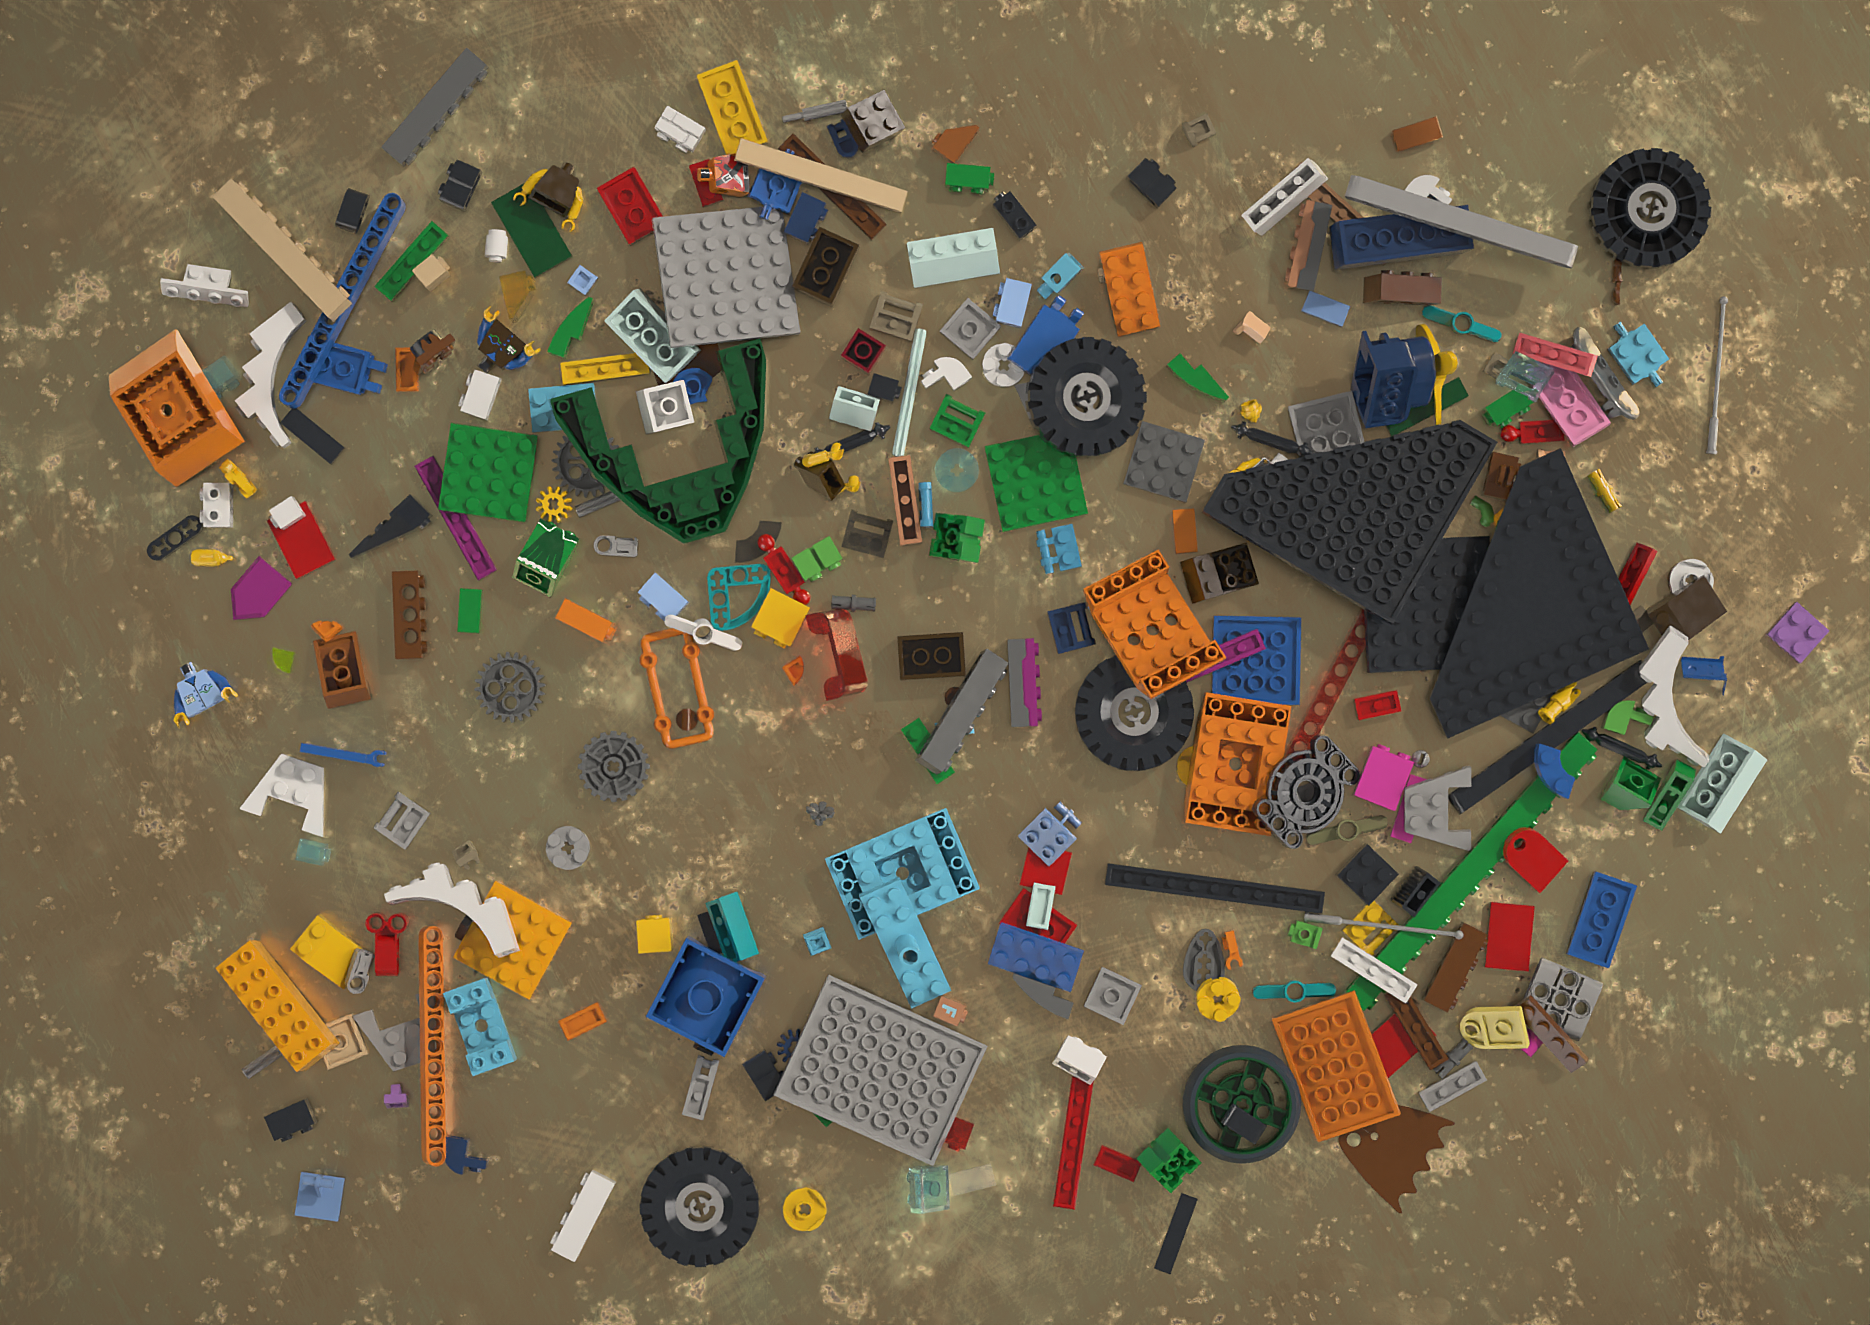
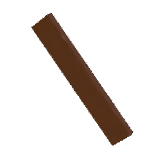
M794 133L778 148V150L783 152L786 149H790V151L795 152L793 154L795 156L824 164ZM817 187L871 241L887 225L863 201Z

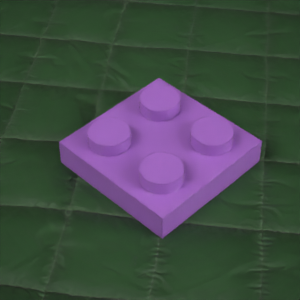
M1795 602L1766 635L1794 660L1801 663L1829 630L1798 602Z

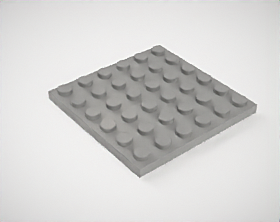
M763 207L665 216L652 219L670 348L800 334L782 211L772 209L768 220L759 217Z

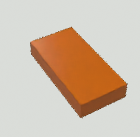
M410 347L395 348L396 392L419 391V375L413 370L416 357L410 351Z
M1194 508L1172 510L1175 553L1198 552Z
M596 1002L558 1022L568 1041L607 1022V1019L599 1003Z

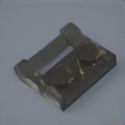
M851 509L841 547L884 558L894 520H882L860 514L857 510ZM855 521L882 528L884 533L881 535L854 528Z

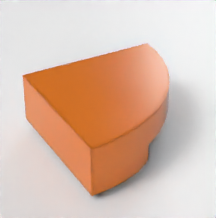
M317 621L311 625L312 629L325 643L342 630V626L335 621Z
M801 656L782 667L793 685L800 681L804 672V663Z

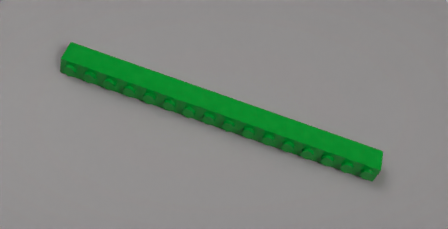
M1577 732L1560 749V761L1563 769L1577 780L1582 774L1580 769L1585 764L1590 765L1597 757L1595 753L1598 749ZM1537 774L1471 848V851L1444 878L1415 918L1410 916L1402 926L1437 930L1441 927L1443 929L1450 922L1451 918L1449 916L1454 910L1458 912L1465 905L1463 900L1469 894L1471 896L1474 895L1480 888L1478 883L1483 878L1487 880L1495 871L1493 869L1494 865L1505 860L1503 847L1508 836L1520 828L1527 827L1533 829L1539 822L1537 817L1541 813L1546 814L1552 808L1553 804L1551 802L1556 796L1560 797L1551 792ZM1518 838L1514 842V847L1522 841V838ZM1398 930L1374 958L1402 975L1407 969L1405 965L1410 959L1414 961L1422 952L1420 948L1425 943L1429 945L1436 937V934ZM1359 974L1342 993L1355 990L1360 1006L1365 1011L1366 1009L1371 1010L1378 1002L1376 997L1381 992L1385 994L1387 991Z

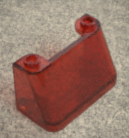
M834 609L805 615L808 628L812 633L828 634L838 676L828 678L824 683L826 701L864 692L868 681L850 613L845 609Z

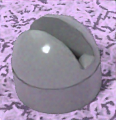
M1418 750L1413 753L1411 760L1414 762V766L1423 768L1428 765L1430 757L1427 752ZM1422 753L1425 756L1423 758L1422 764L1420 765L1418 764V761Z

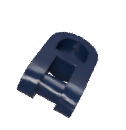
M841 119V122L835 125H827L826 127L839 155L843 158L854 157L859 147L844 120ZM845 130L847 135L839 138L837 133Z

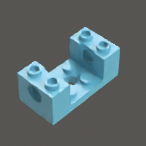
M488 977L443 993L450 1014L454 1013L468 1053L465 1057L472 1076L517 1060ZM479 1019L485 1020L488 1024V1028L484 1032L476 1029V1022Z

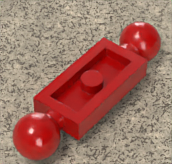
M1555 420L1518 422L1519 429L1512 425H1506L1500 432L1501 438L1505 442H1513L1517 437L1520 438V444L1565 441L1564 433Z
M761 535L757 541L758 547L762 551H767L768 555L763 557L784 592L788 594L792 591L794 593V600L807 605L810 602V594L808 591L800 588L805 582L782 546L777 549L774 548L775 540L771 535Z

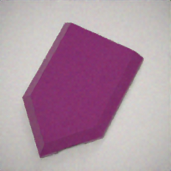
M258 556L231 588L233 620L265 617L292 583Z

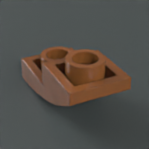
M1437 116L1392 130L1398 152L1443 137Z

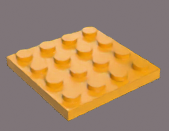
M495 881L485 900L497 897V899L500 898L505 902L520 951L500 958L497 957L492 950L488 938L473 921L453 958L530 1000L572 922L502 883Z

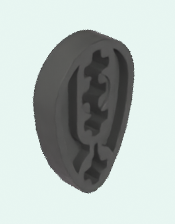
M1206 928L1199 930L1191 940L1183 963L1184 980L1196 991L1200 984H1197V980H1201V974L1197 970L1202 968V963L1198 962V958H1202L1203 954H1206L1207 958L1210 959V963H1206V969L1210 970V973L1205 975L1206 980L1210 978L1212 980L1219 979V977H1224L1225 974L1224 957L1220 943L1215 934ZM1204 932H1208V936L1212 937V940L1207 942L1206 949L1204 950L1203 941L1199 940V938L1204 935Z

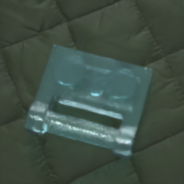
M1515 351L1499 374L1496 384L1515 390L1527 396L1529 400L1536 402L1540 393L1553 376L1554 368ZM1511 374L1534 385V387L1531 389L1508 377Z

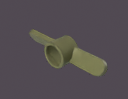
M1383 815L1358 821L1344 819L1337 826L1308 833L1306 839L1311 845L1336 839L1352 841L1356 839L1358 834L1386 828L1388 820ZM1345 822H1350L1355 827V833L1350 838H1344L1340 834V827Z

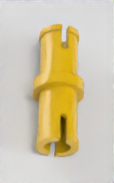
M1600 469L1588 475V478L1597 490L1596 495L1601 497L1609 513L1622 507L1612 492L1613 487L1608 485Z

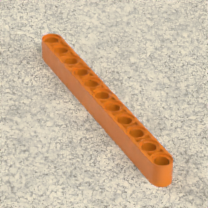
M425 926L419 932L421 1156L424 1163L437 1167L442 1165L446 1159L443 934L440 928L436 926ZM429 930H433L435 933V938L431 942L426 937ZM430 952L435 954V961L432 964L427 961V955ZM430 974H433L436 978L432 986L427 983V977ZM430 996H434L436 999V1004L432 1008L427 1004ZM434 1018L436 1026L430 1030L428 1028V1021ZM431 1040H434L437 1045L433 1052L428 1049V1043ZM435 1062L437 1070L431 1074L428 1071V1066L430 1063ZM432 1084H435L437 1092L431 1096L428 1090ZM435 1106L437 1108V1115L431 1118L429 1116V1109ZM436 1128L438 1135L434 1140H431L429 1132L431 1129ZM433 1150H436L438 1158L436 1161L431 1162L429 1155Z

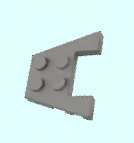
M1464 766L1457 771H1450L1437 778H1430L1404 787V830L1406 833L1471 851L1470 829L1448 830V788L1471 787V766Z
M416 994L415 996L419 1005V994ZM430 996L427 1000L430 1008L435 1006L434 996ZM373 1009L353 1016L354 1020L393 1072L420 1063V1018L380 1031ZM434 1018L428 1021V1028L430 1030L435 1028ZM434 1040L428 1043V1049L431 1052L436 1049V1042Z

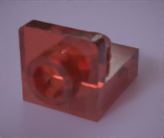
M955 1117L945 1139V1143H948L947 1147L959 1152L961 1148L965 1150L974 1123Z

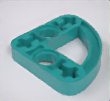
M751 564L716 567L709 571L707 581L712 626L718 631L731 630L747 623L759 612L771 585V572L766 565ZM760 567L763 571H767V575L763 576V580H759L758 576H752L753 581L748 582L749 573L747 568H752L751 573L758 572ZM738 569L745 572V579L741 582L733 579V573ZM716 571H719V574L724 576L720 580V587L725 585V590L717 589L712 591L711 587H716V582L711 580V576H714ZM761 584L760 592L753 605L745 613L731 620L728 587ZM716 593L724 594L726 599L723 605L718 606L714 604L713 597ZM727 607V612L722 611V616L727 619V623L720 627L719 624L715 623V619L719 618L718 612L714 613L713 608L723 609Z

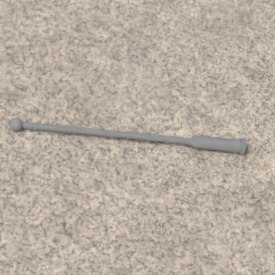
M1725 296L1719 300L1721 314L1713 414L1710 418L1706 454H1717L1719 422L1717 407L1725 307L1728 303V298Z
M1305 912L1304 917L1305 923L1351 924L1454 936L1456 939L1463 938L1462 931L1449 932L1342 919L1339 916Z

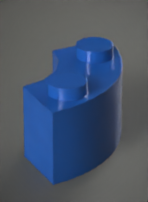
M1536 744L1534 762L1539 778L1551 792L1564 799H1569L1575 778L1567 774L1563 769L1560 761L1561 750Z

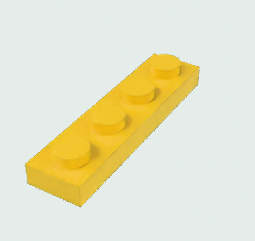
M636 353L560 363L563 385L650 374L649 366Z

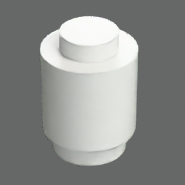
M492 229L486 235L485 257L489 258L490 262L500 263L502 259H506L508 244L506 231Z

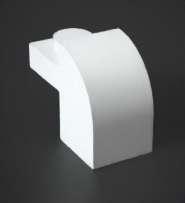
M1423 175L1415 178L1404 190L1426 198L1428 196L1445 204H1449L1452 201L1447 190L1439 187V189L1435 187L1440 179L1432 175Z
M942 357L934 361L938 369L935 371L932 368L922 375L924 379L921 380V383L925 389H928L942 378H945L953 391L970 381L972 376L957 359Z

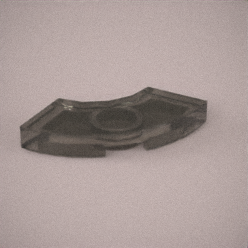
M760 521L758 529L752 536L745 540H737L735 563L749 562L764 555L767 551H762L758 547V538L763 534H769L776 542L781 531L782 522Z

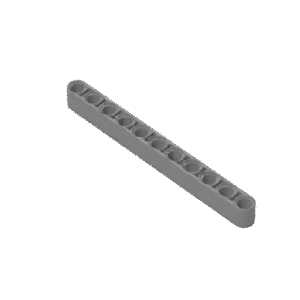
M1351 175L1345 198L1564 268L1573 267L1578 246L1360 176Z

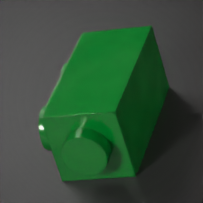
M947 163L945 187L949 188L951 192H962V189H969L973 194H984V191H989V186L994 184V173H990L991 167Z
M1521 384L1483 408L1485 413L1482 415L1488 425L1492 424L1494 427L1500 425L1502 428L1512 422L1511 417L1516 413L1521 416L1531 410L1529 405L1534 402Z

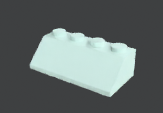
M993 228L907 242L914 288L1000 274Z
M641 288L633 290L604 320L665 383L680 372L701 351L697 345L670 348L666 315Z
M1723 733L1709 755V762L1704 768L1700 769L1677 808L1721 834L1767 759L1753 748Z

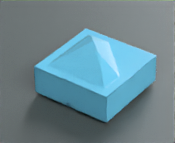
M824 927L803 934L811 956L831 949Z

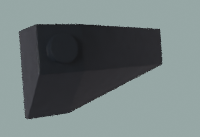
M409 494L389 513L391 518L379 523L375 527V533L365 537L348 555L355 559L415 532L419 528L423 530L431 523L430 518L433 515L415 496Z

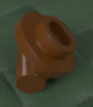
M682 709L676 716V723L682 731H691L697 725V714L691 709Z

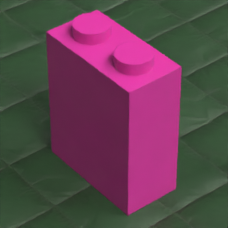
M1378 744L1377 747L1371 746L1361 771L1360 779L1352 795L1395 811L1414 762L1409 760L1411 756L1398 752L1397 755L1389 752L1390 748Z

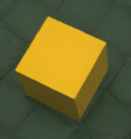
M662 915L645 916V919L636 920L638 954L673 950L671 917L662 918Z

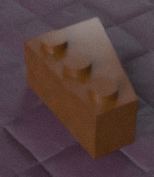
M1381 270V274L1364 277L1363 303L1441 304L1442 277H1434V273H1421V276H1414V272L1402 271L1401 275L1394 274V270Z

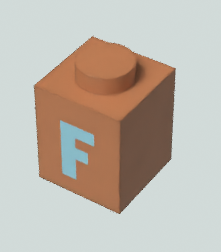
M941 995L933 1017L958 1026L959 1022L964 1023L968 1011L964 1010L965 1004Z

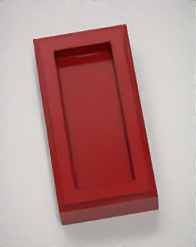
M1101 1145L1093 1165L1134 1182L1142 1164L1133 1157Z

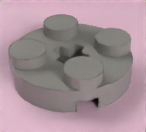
M563 826L556 829L548 837L546 843L548 859L554 866L564 870L580 867L590 852L588 837L580 829L573 826ZM564 842L574 845L571 854L562 851V847L565 846Z

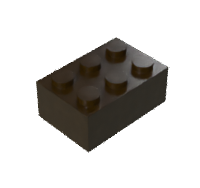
M819 227L792 288L833 307L858 253L859 244Z
M963 632L897 636L900 681L966 676Z

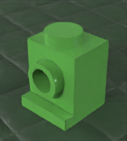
M1296 920L1295 924L1291 923L1287 936L1291 937V942L1317 949L1323 928ZM1303 930L1308 931L1309 935L1307 938L1301 937Z

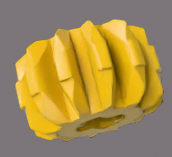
M549 486L547 487L548 495L544 491H540V494L544 497L543 500L536 498V502L542 503V506L536 507V511L544 510L540 515L542 519L549 514L548 522H552L555 516L557 523H560L561 518L559 515L567 519L568 515L564 512L565 509L568 511L573 509L570 506H566V503L572 502V498L564 499L568 492L565 490L560 494L561 488L559 486L555 488V493H553L552 487ZM558 499L557 505L559 508L550 510V500L556 501Z

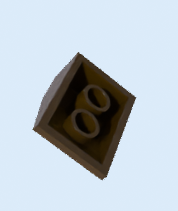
M1705 575L1700 576L1647 608L1648 616L1661 636L1669 626H1672L1687 636L1688 640L1727 612Z

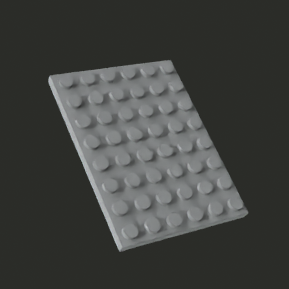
M828 974L773 1095L933 1166L988 1046Z

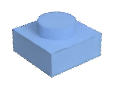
M579 265L567 283L586 296L598 277Z

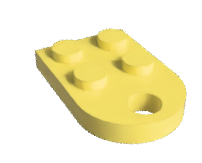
M1521 1006L1472 1008L1465 1013L1460 1023V1031L1463 1038L1476 1048L1516 1049L1528 1048L1530 1044ZM1467 1025L1474 1026L1477 1031H1470Z

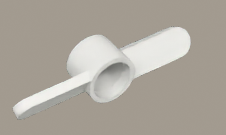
M667 615L665 617L664 623L666 626L693 635L694 640L699 644L704 645L711 642L733 651H737L742 647V641L738 637L713 629L712 624L707 619L701 618L691 622L675 615ZM701 626L710 627V632L704 637H698L695 633Z

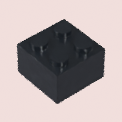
M1365 843L1335 875L1369 906L1399 874Z

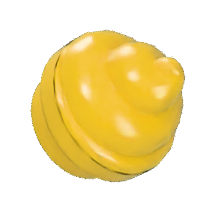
M1255 399L1242 403L1240 405L1241 415L1245 419H1249L1250 422L1256 423L1262 411L1261 404Z

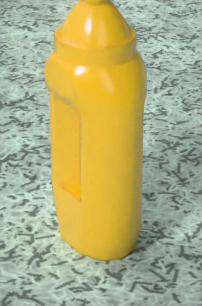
M196 549L191 553V563L195 566H218L228 560H233L232 556H227L215 549Z

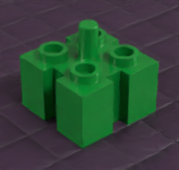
M936 513L933 530H936L937 533L936 539H931L929 556L978 563L981 549L978 537L983 536L985 520L965 515Z
M1168 1128L1156 1140L1150 1143L1151 1148L1148 1147L1136 1158L1170 1193L1183 1182L1181 1178L1186 1173L1190 1175L1202 1163Z

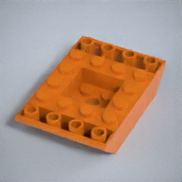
M177 329L109 374L110 396L155 471L174 486H180L245 442ZM166 404L172 408L170 416H167L164 412Z
M1205 692L1197 718L1185 794V823L1271 836L1272 833L1254 815L1252 806L1257 799H1267L1266 788L1270 773L1277 762L1284 757L1292 706ZM1234 757L1240 760V767L1237 770H1232L1229 766L1230 760ZM1276 776L1274 777V780H1273V783H1272V790H1273V788H1274V782H1275V780H1276ZM1265 802L1259 806V812L1263 815L1268 811V805Z

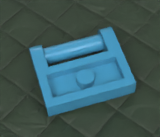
M931 482L918 483L919 502L921 501L922 510H919L920 527L933 528Z

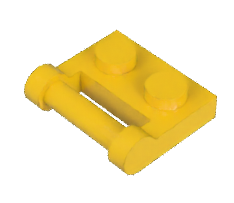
M1375 901L1369 906L1366 905L1352 919L1354 921L1381 923L1385 920L1389 925L1400 926ZM1347 924L1342 929L1360 949L1371 956L1375 954L1374 951L1394 931L1397 932L1398 930L1384 928L1366 945L1363 940L1376 927Z

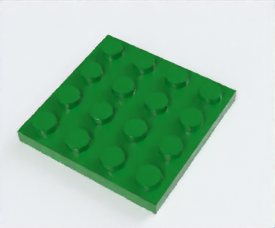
M451 422L438 510L525 522L538 435Z
M1038 435L985 446L1002 532L1088 514L1077 458L1075 456H1069L1066 452L1061 453L1053 449V445L1049 442L1045 443Z

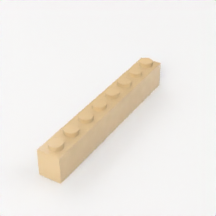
M230 179L212 197L323 313L334 322L352 304L348 299L350 294L342 286L337 288L333 284L335 279L327 271L323 273L319 269L321 264L313 256L308 258L304 254L306 251L304 246L299 241L294 243L290 239L292 234L284 226L279 228L275 224L277 218L270 211L265 213L261 209L263 204L255 196L249 197L247 194L249 189L241 181L236 183Z

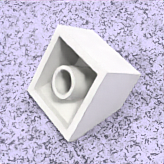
M684 380L636 391L646 434L694 423Z

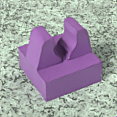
M392 1084L391 1094L384 1095V1104L387 1108L409 1107V1098L406 1094H402L400 1084Z

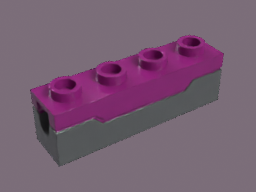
M1034 638L1008 639L1011 727L1038 726V721H1042L1041 708H1037V700L1041 699L1040 686L1036 687V678H1040L1039 665H1035V656H1039L1038 643H1034Z

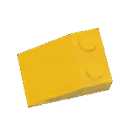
M319 914L290 950L344 990L346 988L345 978L354 950L356 948H363L322 914Z

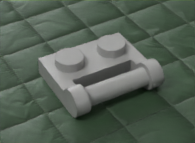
M398 791L394 796L396 799L381 821L377 822L373 828L406 850L431 813ZM405 804L408 806L392 831L388 830L386 827L401 805Z

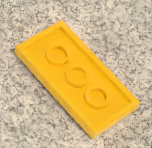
M738 60L696 75L726 155L737 152L741 138L761 145L768 143Z

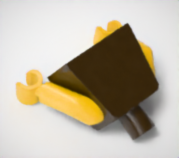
M567 162L563 163L561 168L552 165L549 170L541 169L531 174L522 186V192L516 193L513 197L515 201L517 196L522 195L524 201L520 206H523L527 202L526 196L530 194L528 198L564 218L568 215V218L561 222V228H564L566 222H570L571 228L569 232L574 230V218H577L583 204L582 192L578 187L579 179L572 175L575 168Z
M833 443L829 452L826 450L818 453L811 451L804 457H798L794 462V467L798 469L805 484L831 501L846 489L849 492L855 493L860 487L858 476H849L848 483H844L834 462L831 460H840L842 458L844 449L839 450L840 443Z

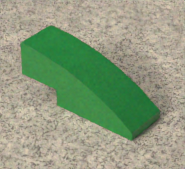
M586 298L565 318L552 338L547 350L549 354L566 359L572 339L581 341L594 303L593 298Z
M1180 353L1166 365L1178 379L1197 392L1224 402L1229 399V396L1202 364L1194 370Z

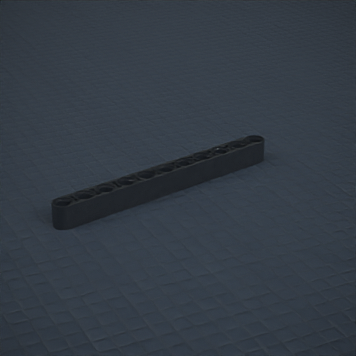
M1639 660L1560 715L1552 724L1546 725L1471 778V787H1458L1448 795V800L1458 814H1462L1535 763L1534 752L1536 744L1556 748L1617 703L1648 683L1641 678L1639 673V666L1643 661Z

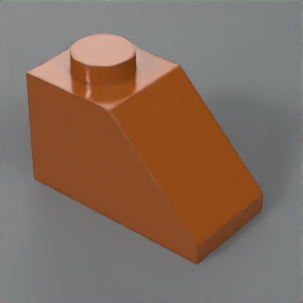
M972 125L946 129L943 134L939 132L932 141L934 144L933 151L948 162L955 164L979 132L980 127Z

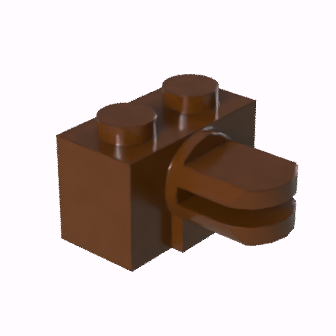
M1498 452L1491 453L1481 496L1503 501L1507 500L1519 466H1521V463H1518L1519 457Z

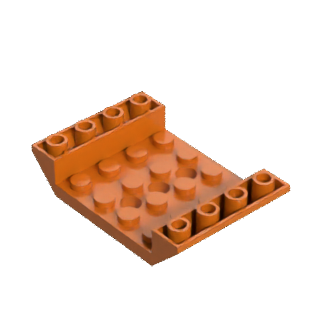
M1159 550L1083 589L1095 622L1136 688L1150 699L1226 659L1216 640L1210 642L1169 577L1168 571L1170 567ZM1172 616L1176 619L1177 624L1168 625L1165 622V618ZM1147 627H1156L1158 634H1148L1146 631ZM1135 636L1139 639L1140 643L1138 645H1131L1128 642V638Z

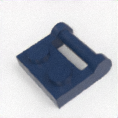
M1086 602L1047 612L1058 654L1096 645L1095 638H1092L1085 611L1087 609ZM1077 611L1084 641L1080 642L1077 640L1071 612Z

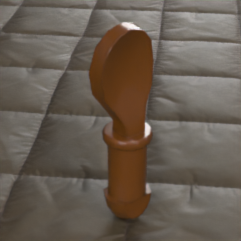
M1615 259L1613 261L1612 280L1615 283V287L1612 291V300L1615 305H1620V285L1623 282L1622 262Z

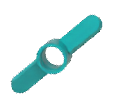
M1427 305L1423 308L1422 314L1425 318L1451 327L1452 331L1458 335L1469 333L1492 342H1498L1502 337L1499 330L1475 322L1472 315L1467 312L1454 314L1432 305ZM1458 316H1465L1469 319L1470 327L1468 330L1460 331L1455 327V319Z
M1290 980L1285 985H1259L1253 989V996L1257 999L1286 998L1294 1003L1300 1002L1307 997H1331L1336 993V987L1332 983L1303 984L1298 980ZM1293 983H1297L1302 987V995L1298 999H1291L1287 995V988Z

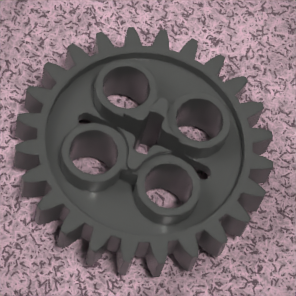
M563 435L565 443L557 442L561 449L560 451H553L554 454L558 455V458L551 460L558 465L552 469V471H559L555 479H563L560 486L564 487L568 484L567 492L569 493L576 489L575 496H579L581 491L585 498L588 497L589 492L596 497L597 490L605 494L603 488L605 486L599 480L592 477V472L589 468L580 463H568V460H584L581 456H572L571 449L573 445ZM613 437L608 439L610 450L619 448V445H611L614 441ZM574 467H580L582 471L581 476L577 479L570 476V471Z
M506 652V656L503 658L498 653L497 661L492 657L489 658L490 666L485 663L482 664L486 669L485 672L478 671L482 678L475 679V682L479 683L480 687L474 690L481 692V695L477 696L476 699H483L484 702L480 707H488L486 714L494 712L493 719H497L501 715L502 722H505L507 717H509L511 723H514L515 716H517L520 721H523L522 714L531 717L529 710L537 711L535 703H543L538 697L539 695H545L543 691H540V688L546 686V684L539 681L544 675H537L540 667H532L535 662L534 660L527 663L526 655L519 659V653L516 652L513 658H511L510 653ZM509 665L515 670V674L511 678L505 677L503 673L505 667ZM523 672L524 675L513 686L515 691H508L498 703V697L507 689L505 684L513 683L519 673ZM523 680H528L531 683V689L526 693L520 689V684ZM493 682H497L500 685V691L495 695L489 691V686ZM510 696L515 697L517 705L513 709H509L506 706V699Z

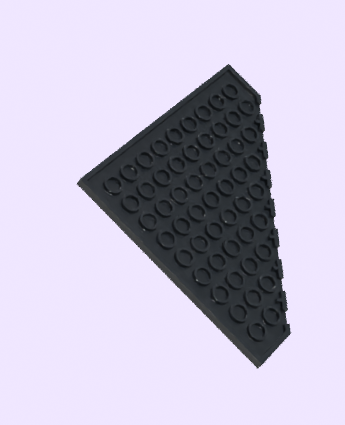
M1457 420L1448 424L1422 428V430L1400 433L1383 439H1374L1353 446H1344L1327 452L1305 455L1301 458L1275 462V464L1253 467L1236 473H1227L1222 477L1202 513L1389 625H1392L1498 442L1462 420Z
M1561 448L1519 466L1515 481L1510 489L1504 509L1494 530L1490 545L1485 553L1483 563L1471 589L1470 596L1462 612L1458 627L1453 635L1449 650L1429 699L1448 739L1649 650Z

